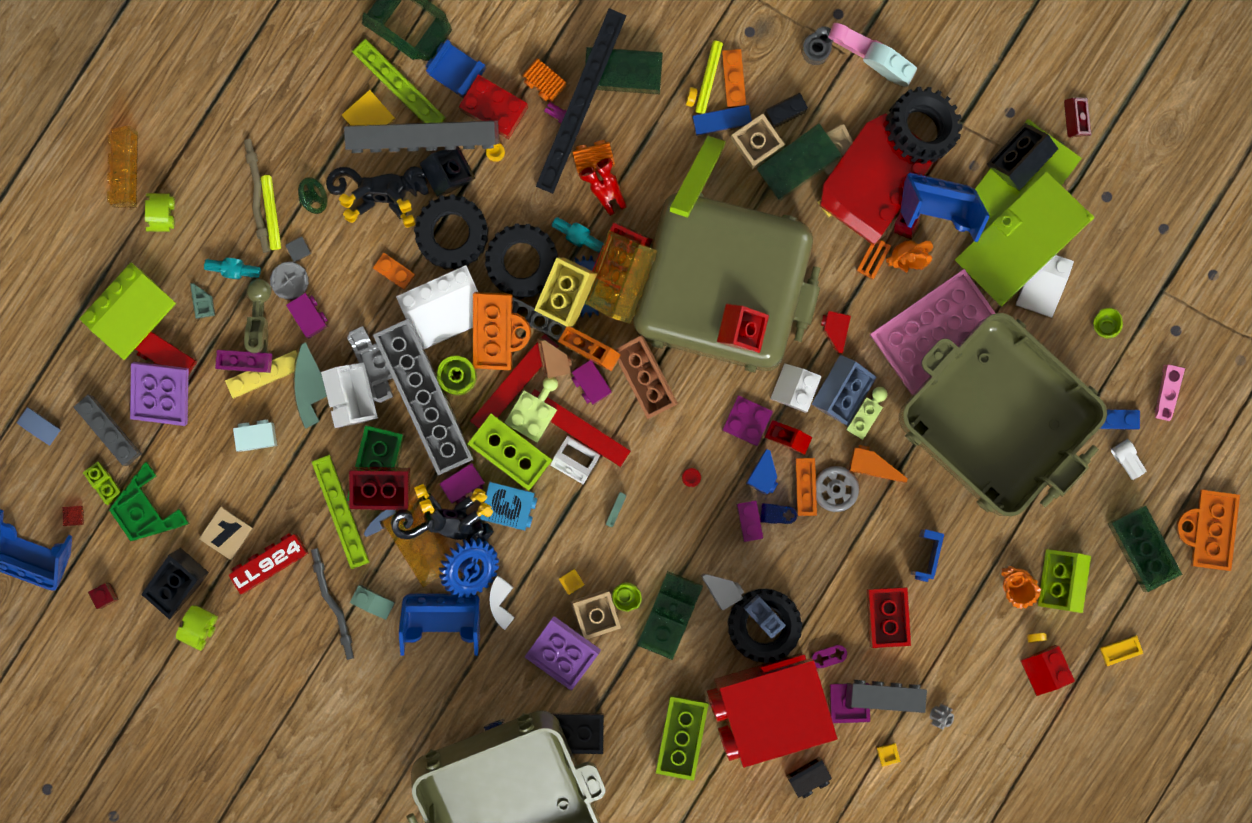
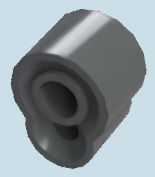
M820 27L815 33L805 39L802 47V56L807 63L821 65L828 59L833 40L828 38L831 31L829 27Z

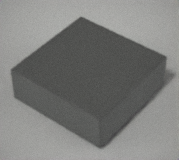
M302 236L285 245L294 263L311 254Z

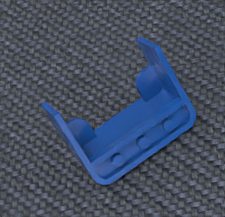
M907 174L904 181L901 214L907 227L912 228L915 219H918L920 214L951 220L957 230L961 232L969 231L974 242L979 241L990 216L974 188L919 174Z
M0 509V572L47 590H56L71 555L72 536L68 535L64 543L54 544L52 549L17 537V531L12 524L3 522L4 510Z
M408 594L404 596L399 625L400 656L405 654L406 642L414 643L422 638V632H460L463 641L468 643L474 642V656H478L480 598L472 594L467 598L464 595L458 597L452 594Z

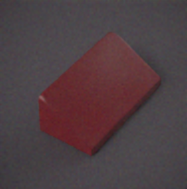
M1070 98L1065 100L1067 136L1069 138L1091 136L1088 98Z

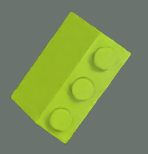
M1046 549L1040 587L1042 590L1040 591L1038 606L1083 613L1091 556Z

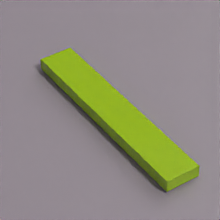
M366 39L352 51L423 123H439L446 119Z
M707 136L670 206V212L689 217L725 147L726 141Z
M327 455L311 461L350 568L354 569L370 563L331 456Z

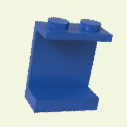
M447 39L445 43L442 42L437 48L435 58H431L426 64L427 75L464 99L477 75H482L486 70V66L451 45V42Z
M923 529L920 530L919 537L934 541L927 573L911 571V575H915V580L928 582L929 579H934L944 534Z

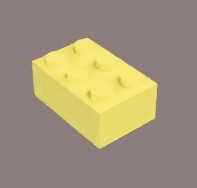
M556 258L534 311L567 327L575 326L597 273L566 258Z

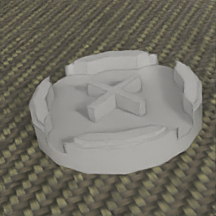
M283 262L272 271L270 285L274 293L280 298L294 300L306 292L309 278L306 270L299 264Z

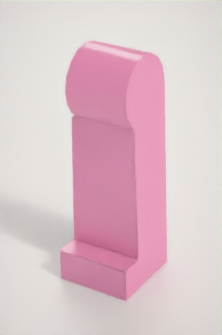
M833 23L828 36L829 39L862 58L865 57L872 42L881 43L877 40H871L839 23Z
M1172 365L1163 366V376L1155 409V418L1166 421L1171 420L1185 368Z

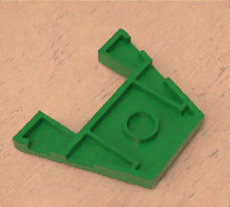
M148 462L142 465V468L109 509L130 541L190 524L180 509L163 520L143 492L141 487L157 477Z

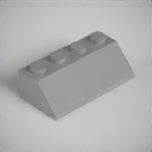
M704 573L700 575L722 611L743 599L741 595L744 592L739 583Z

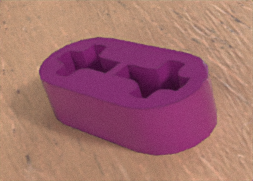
M834 645L816 651L811 656L814 661L817 659L818 654L821 657L828 656V659L823 660L822 665L818 662L815 663L816 668H825L843 662L847 658V651L841 645ZM837 648L839 651H843L841 659L837 657L831 658L830 655L834 654Z

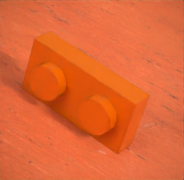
M385 253L382 254L373 267L374 270L403 290H406L415 277L413 272Z

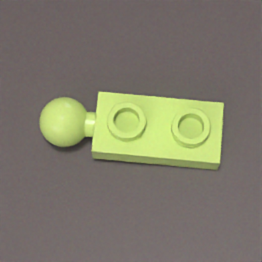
M876 387L873 390L872 400L866 397L846 429L847 431L862 440L864 439L883 409L879 402L884 401L888 395L884 387Z

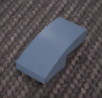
M29 407L25 409L16 422L49 446L61 431L60 428L44 419L43 416Z
M385 510L378 515L365 530V537H369L384 529L381 521L393 516L397 510Z
M759 595L755 596L743 607L771 638L786 626Z

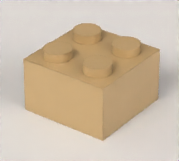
M764 114L731 135L732 142L752 170L784 149L785 146Z
M607 589L570 601L580 635L585 639L621 628L610 591Z

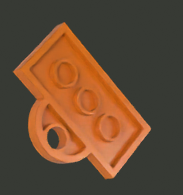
M474 292L473 366L475 369L511 370L512 352L521 350L530 340V324L522 315L512 313V294ZM516 329H524L526 336L519 337L516 334Z
M1200 490L1198 509L1187 510L1179 517L1176 525L1177 534L1183 543L1193 547L1191 566L1231 571L1240 495ZM1185 521L1190 522L1192 525V529L1189 532H1185L1182 529V524Z

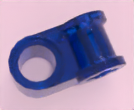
M761 503V523L792 524L797 519V512L792 507ZM787 510H791V513L794 514L790 521L783 517V513H787Z

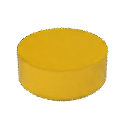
M689 88L685 102L686 106H694L697 96L696 88Z
M499 143L494 145V148L486 149V155L490 161L499 162L505 156V149Z
M1045 633L1028 634L1027 640L1028 643L1047 641V635Z

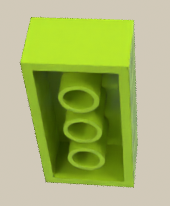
M670 695L656 774L694 781L709 705L708 702Z

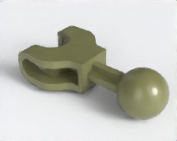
M255 279L247 287V296L253 302L252 317H247L244 345L250 353H258L262 349L261 353H268V321L264 317V302L271 296V287L265 280Z

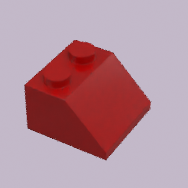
M726 304L717 342L730 347L760 353L769 315L741 305Z
M1058 645L1051 646L1020 660L1036 696L1058 690L1075 682Z

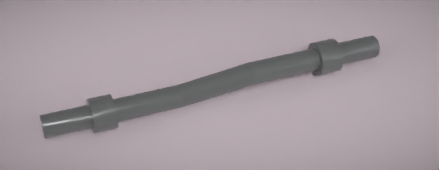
M318 548L312 549L311 554L314 562L312 566L314 573L317 575L321 596L337 617L341 634L340 642L344 646L346 659H353L354 655L351 646L353 642L351 635L348 634L344 613L328 592L324 575L325 566L321 562Z

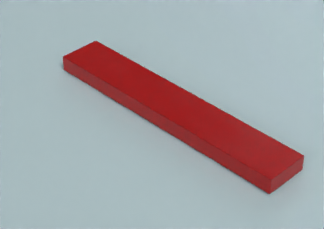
M544 334L541 337L558 349L559 346ZM538 342L470 420L478 429L490 414L499 418L540 370L542 362Z
M534 389L531 393V395L535 396L536 398H538L540 392L536 389ZM547 397L544 402L557 409L550 421L551 423L619 467L623 465L631 452L629 449Z

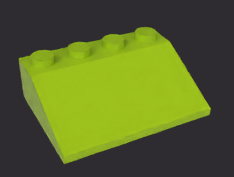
M131 262L79 320L125 360L174 307L176 302Z

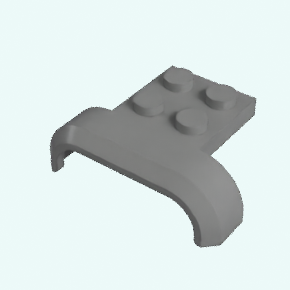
M364 326L350 331L347 339L355 352L358 362L365 365L373 400L381 403L392 398L393 393L388 380L393 379L377 343L372 344Z

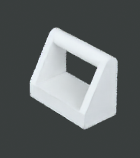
M567 436L556 453L551 466L584 484L598 461L600 454ZM567 444L593 459L588 468L562 454Z

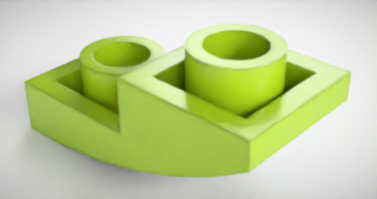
M99 461L83 472L90 485L97 491L106 505L112 503L122 493Z

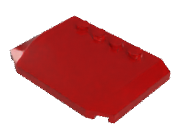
M886 113L867 122L823 183L819 204L820 207L872 245L879 240L901 209L904 181L907 174L914 173L924 176L932 165L930 160L925 164H921V159L912 162L911 156L907 155L904 158L901 156L902 150L899 148L895 150L893 148L895 142L894 140H888V136L891 133L885 130V126L889 123L885 121Z

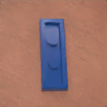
M749 105L693 116L696 135L742 127L752 121Z

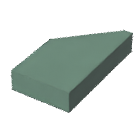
M190 283L195 318L215 316L213 297L194 283Z
M621 492L606 522V525L609 527L614 526L626 499V495Z

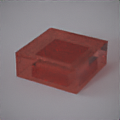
M83 506L62 507L63 526L84 525Z

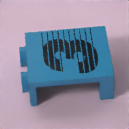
M489 482L487 498L484 503L492 507L493 513L490 517L482 514L480 519L526 531L527 527L530 528L533 519L530 516L531 508L535 509L538 499L535 498V493Z

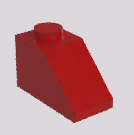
M828 311L827 315L822 317L821 326H824L823 332L836 353L841 355L844 350L851 316Z
M772 420L765 435V438L804 455L813 438L796 428Z

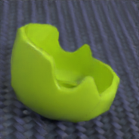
M1113 308L1101 309L1094 318L1093 327L1095 332L1100 337L1106 339L1116 337L1123 327L1122 315Z
M622 583L616 586L612 592L613 604L617 609L626 612L638 609L642 601L641 591L632 583Z

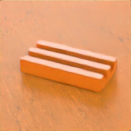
M882 240L876 242L879 246L866 270L864 271L862 268L874 247L872 244H870L856 270L872 280L875 278L891 248V245L886 244ZM882 247L886 248L873 273L870 274L869 271Z

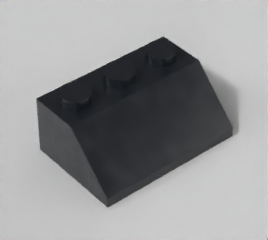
M1025 123L987 163V166L1008 185L1020 191L1053 156L1058 147L1048 134Z

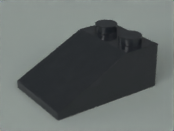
M180 547L168 555L141 595L170 620L201 585L209 572Z

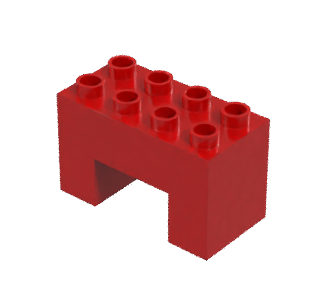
M804 653L715 678L716 688L707 690L710 705L717 722L722 720L727 722L726 726L718 728L729 761L739 759L743 768L838 740L815 661L812 658L806 659Z

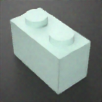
M268 420L257 421V425L251 426L249 423L238 424V428H233L236 451L238 452L277 446L274 423H269Z

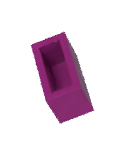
M304 293L286 306L305 337L310 339L328 327L325 323L328 319L322 311L318 312L315 307L318 303L314 297Z
M591 360L572 372L573 377L571 379L577 388L581 386L584 391L581 395L587 404L591 402L592 405H595L612 394V391Z
M471 463L441 482L440 486L450 502L458 504L476 488L483 489L482 485L485 482Z
M757 501L736 504L743 542L763 539Z

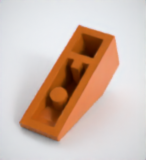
M566 326L558 340L562 345L609 371H612L620 357V354L611 347L572 327Z
M859 445L858 448H853L849 471L907 483L908 478L878 454L869 451L870 447Z

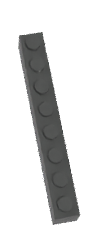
M498 120L344 127L345 150H351L352 153H363V149H370L372 153L382 152L384 148H389V152H398L400 148H407V151H419V147H426V151L438 150L437 147L445 146V150H455L456 146H463V149H475V145H482V149L494 148V145L499 144Z

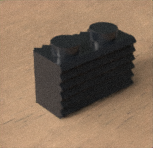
M798 93L767 108L765 115L775 129L779 125L782 126V123L785 124V122L792 121V119L799 117V115L802 116V114L806 113L808 107L801 93Z

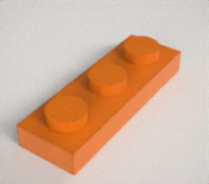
M741 49L722 51L727 108L745 106L746 97Z
M796 458L797 516H817L815 458Z

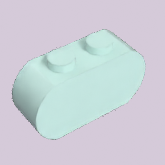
M878 42L871 43L863 59L867 65L887 80L904 87L909 86L917 70L915 65L895 50Z

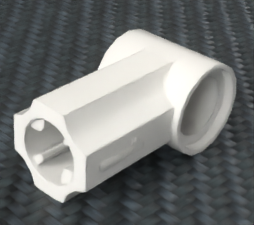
M1129 439L1111 449L1114 458L1122 464L1131 480L1147 472L1136 455L1137 451Z

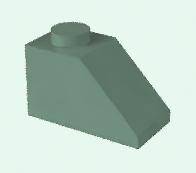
M362 585L357 587L350 601L351 604L387 620L395 602Z

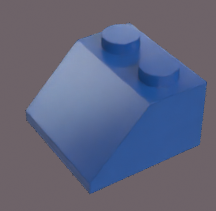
M768 449L764 451L746 482L747 485L765 495L769 492L773 493L778 485L771 451Z

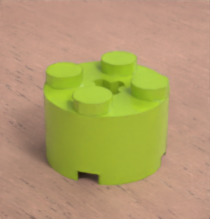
M146 193V197L149 198V200H145V222L149 224V227H146V232H170V229L175 227V219L171 216V210L175 209V199L167 193Z
M447 357L438 367L437 381L441 388L449 394H466L476 383V370L473 364L464 357ZM455 371L457 373L461 372L459 380L456 378L452 379Z
M192 605L182 619L184 622L182 628L179 627L177 630L176 639L202 651L206 644L207 636L211 637L216 627L214 625L218 616L196 605Z

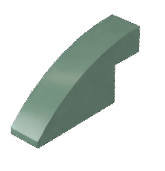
M306 342L300 345L294 369L295 402L305 429L319 422L311 404L327 397L322 374Z

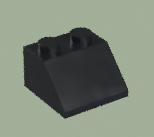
M456 146L455 150L444 149L432 153L419 163L437 197L451 193L476 179L459 146Z
M820 757L786 775L798 798L802 796L803 799L813 794V789L817 787L821 789L829 785V780L832 779Z

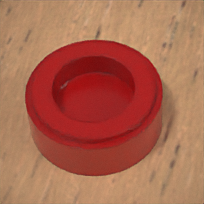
M694 468L686 469L682 474V482L687 487H695L701 481L700 472Z

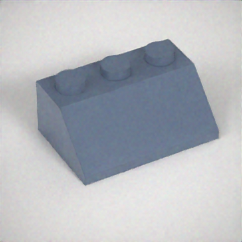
M840 355L812 405L842 424L849 426L877 377L856 361Z

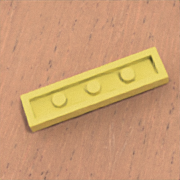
M292 351L272 360L271 373L246 371L225 380L232 398L239 397L294 373L297 351Z

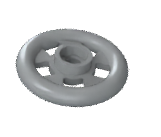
M832 466L818 474L816 477V499L822 508L831 512H842L849 509L856 502L859 494V484L851 471L844 467ZM837 474L845 476L844 482L836 479ZM826 477H829L831 481L825 486L822 482ZM835 485L839 486L840 491L838 493H835L833 491V487ZM846 485L851 486V494H845ZM827 491L830 498L825 500L821 493ZM843 497L844 503H835V499Z

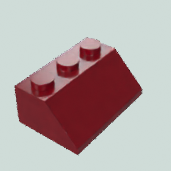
M352 467L349 470V509L408 510L410 468Z

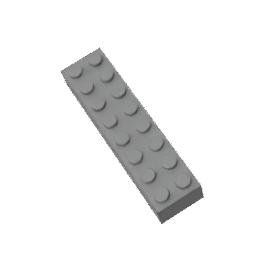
M410 318L373 334L437 474H443L473 460L474 456L444 391L437 381V376Z

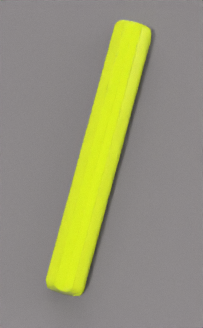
M714 40L712 43L695 110L698 114H705L723 46V43Z
M264 175L261 176L270 249L279 250L281 249L272 177Z

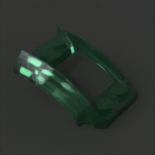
M376 0L367 14L363 12V26L372 30L413 61L414 59L429 61L436 54L439 45L442 42L444 43L452 32L446 14L428 0H411L435 17V20L415 48L384 26L402 0Z

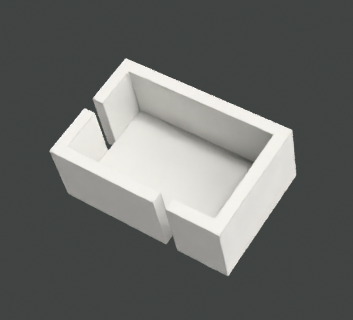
M364 363L339 366L321 372L329 406L333 407L331 415L335 428L360 424L378 418Z

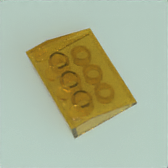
M609 230L594 270L597 276L585 304L613 319L631 324L645 283L649 278L652 264L656 259L657 250Z

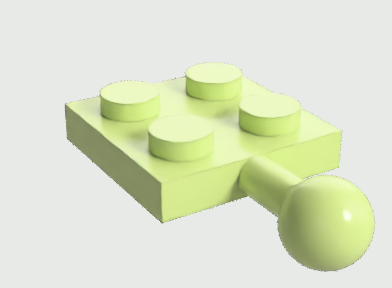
M546 377L543 380L544 388L538 398L523 391L506 419L505 424L538 443L557 409L544 402L550 391H554L558 387V381L555 377Z

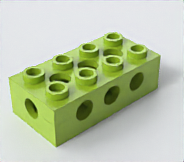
M493 414L488 416L468 443L469 446L528 491L552 462V459ZM498 435L500 443L497 446H492L489 443L490 436ZM509 446L513 447L516 451L515 455L511 458L504 454L505 448ZM523 458H527L531 462L528 469L520 467V461Z

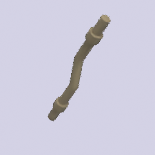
M251 139L244 140L247 153L245 157L247 164L250 165L254 182L252 209L257 226L256 234L257 238L260 239L263 253L270 252L267 239L269 235L267 228L264 227L260 210L262 183L257 166L258 158L257 154L254 153Z

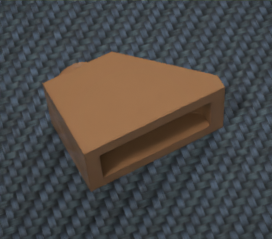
M537 338L544 376L552 378L570 374V368L572 367L570 357H567V354L544 339Z

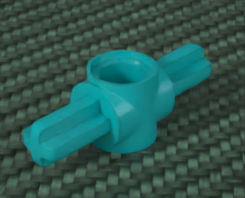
M556 217L552 223L553 228L566 234L565 238L570 243L580 248L585 245L600 253L604 243L592 237L590 230L576 222L571 225L559 217Z
M225 258L223 261L206 259L204 262V270L220 272L221 276L237 280L241 279L242 276L259 278L261 274L260 267L244 265L242 260L235 258Z

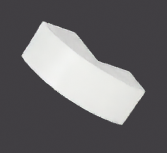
M497 576L490 591V607L497 623L506 630L515 617L500 605L514 587L500 576Z

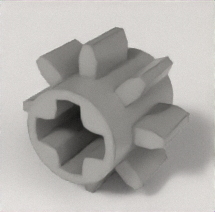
M940 704L939 707L935 706L930 712V719L933 720L931 724L942 730L945 726H951L954 721V715L951 713L953 709L943 704Z

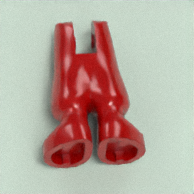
M604 158L596 164V169L601 175L602 181L599 180L592 166L581 170L579 177L581 180L590 183V190L600 201L609 216H611L615 212L609 201L616 199L621 210L625 209L627 205L616 176L610 173L613 162L611 158Z

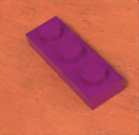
M217 350L215 369L271 373L272 354Z

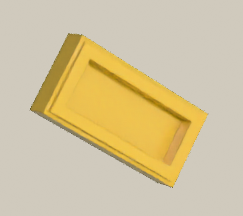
M1137 635L1100 647L1106 666L1144 654Z

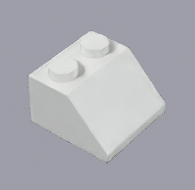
M784 363L770 399L807 413L821 376Z

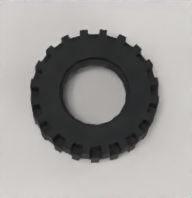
M917 87L914 91L912 89L908 90L889 109L890 113L886 116L885 121L889 123L885 126V130L891 133L888 136V140H894L895 145L893 148L895 150L899 148L903 151L902 157L905 158L909 155L912 162L921 159V164H925L929 160L933 163L939 158H943L957 144L956 142L961 137V134L958 132L962 130V124H958L961 114L956 115V104L951 106L948 102L951 98L947 96L944 99L941 96L942 92L939 90L933 93L931 87H927L924 91H922L921 87ZM921 112L929 116L937 128L935 140L925 142L916 138L908 128L907 118L909 114Z
M450 194V196L446 197L443 195L439 196L434 201L432 199L426 207L423 206L422 212L416 218V227H414L415 241L423 256L433 265L443 269L456 270L465 265L468 267L473 261L476 262L479 255L483 254L485 245L488 242V227L482 211L475 203L463 196L457 197ZM457 215L467 222L469 236L461 247L446 249L436 242L434 227L441 217Z
M519 223L511 227H504V230L497 232L493 240H490L488 244L489 247L485 253V267L492 283L501 292L523 299L524 297H534L536 294L542 293L554 262L558 258L555 244L549 235L544 233L539 227H533L530 224L519 225ZM518 243H526L533 246L540 257L536 272L526 278H516L510 275L504 265V256L507 250Z
M755 589L747 592L742 596L743 599L735 603L730 611L728 633L731 641L743 656L753 661L764 663L779 661L790 654L797 646L799 638H801L802 622L800 612L795 603L779 591ZM757 595L780 615L782 622L786 625L779 637L773 642L759 643L748 634L747 619L750 614L743 607Z

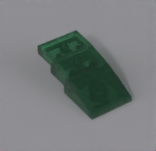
M667 571L637 646L673 660L703 585Z

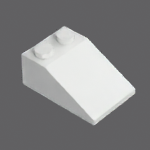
M1055 255L1021 288L1016 306L1052 318L1074 261Z

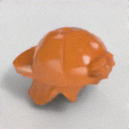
M912 240L904 241L894 248L891 257L886 258V263H888V266L900 268L905 273L908 272L909 268L923 270L932 262L933 257L928 253L932 251L933 244L931 241H924L919 244Z
M1012 566L1002 568L1001 575L1004 576L1003 589L1006 593V598H1008L1009 602H1012L1013 607L1026 609L1028 606H1033V603H1036L1040 597V591L1042 590L1037 585L1038 581L1024 569Z

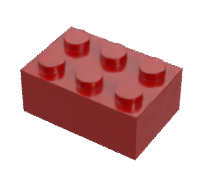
M478 74L460 103L459 109L476 121L498 120L499 134L509 140L526 113L528 103Z
M908 588L866 589L870 647L911 646Z

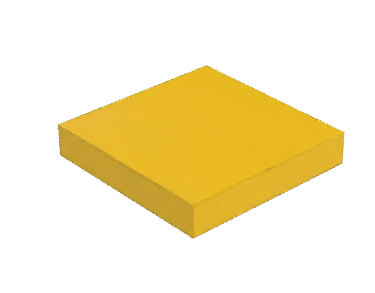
M371 90L342 114L343 118L351 126L391 124L395 120V117Z

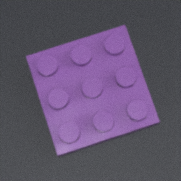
M140 362L131 363L130 419L181 426L187 425L189 368Z
M553 616L525 658L572 691L598 656L601 649Z

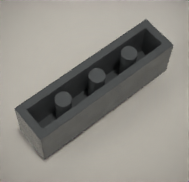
M87 395L74 406V409L122 466H129L142 455L94 396Z
M854 680V683H847L845 706L925 713L927 690L920 689L921 685L909 684V688L902 687V683H891V686H884V682L872 681V685H867L864 680Z

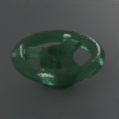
M311 177L304 178L298 186L299 201L310 213L320 214L327 207L328 198L326 191L318 180ZM307 184L308 190L304 191V186ZM313 185H315L318 188L321 197L314 190ZM315 202L321 204L319 208H313L310 205Z

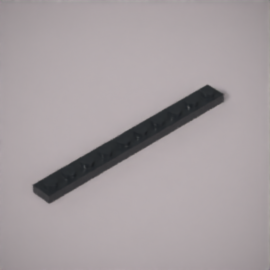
M611 8L608 9L536 187L552 194L554 193L627 15Z

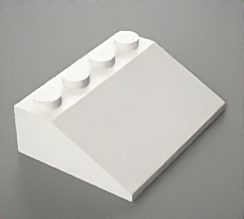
M466 265L396 296L405 318H410L424 349L473 328V293L478 292Z

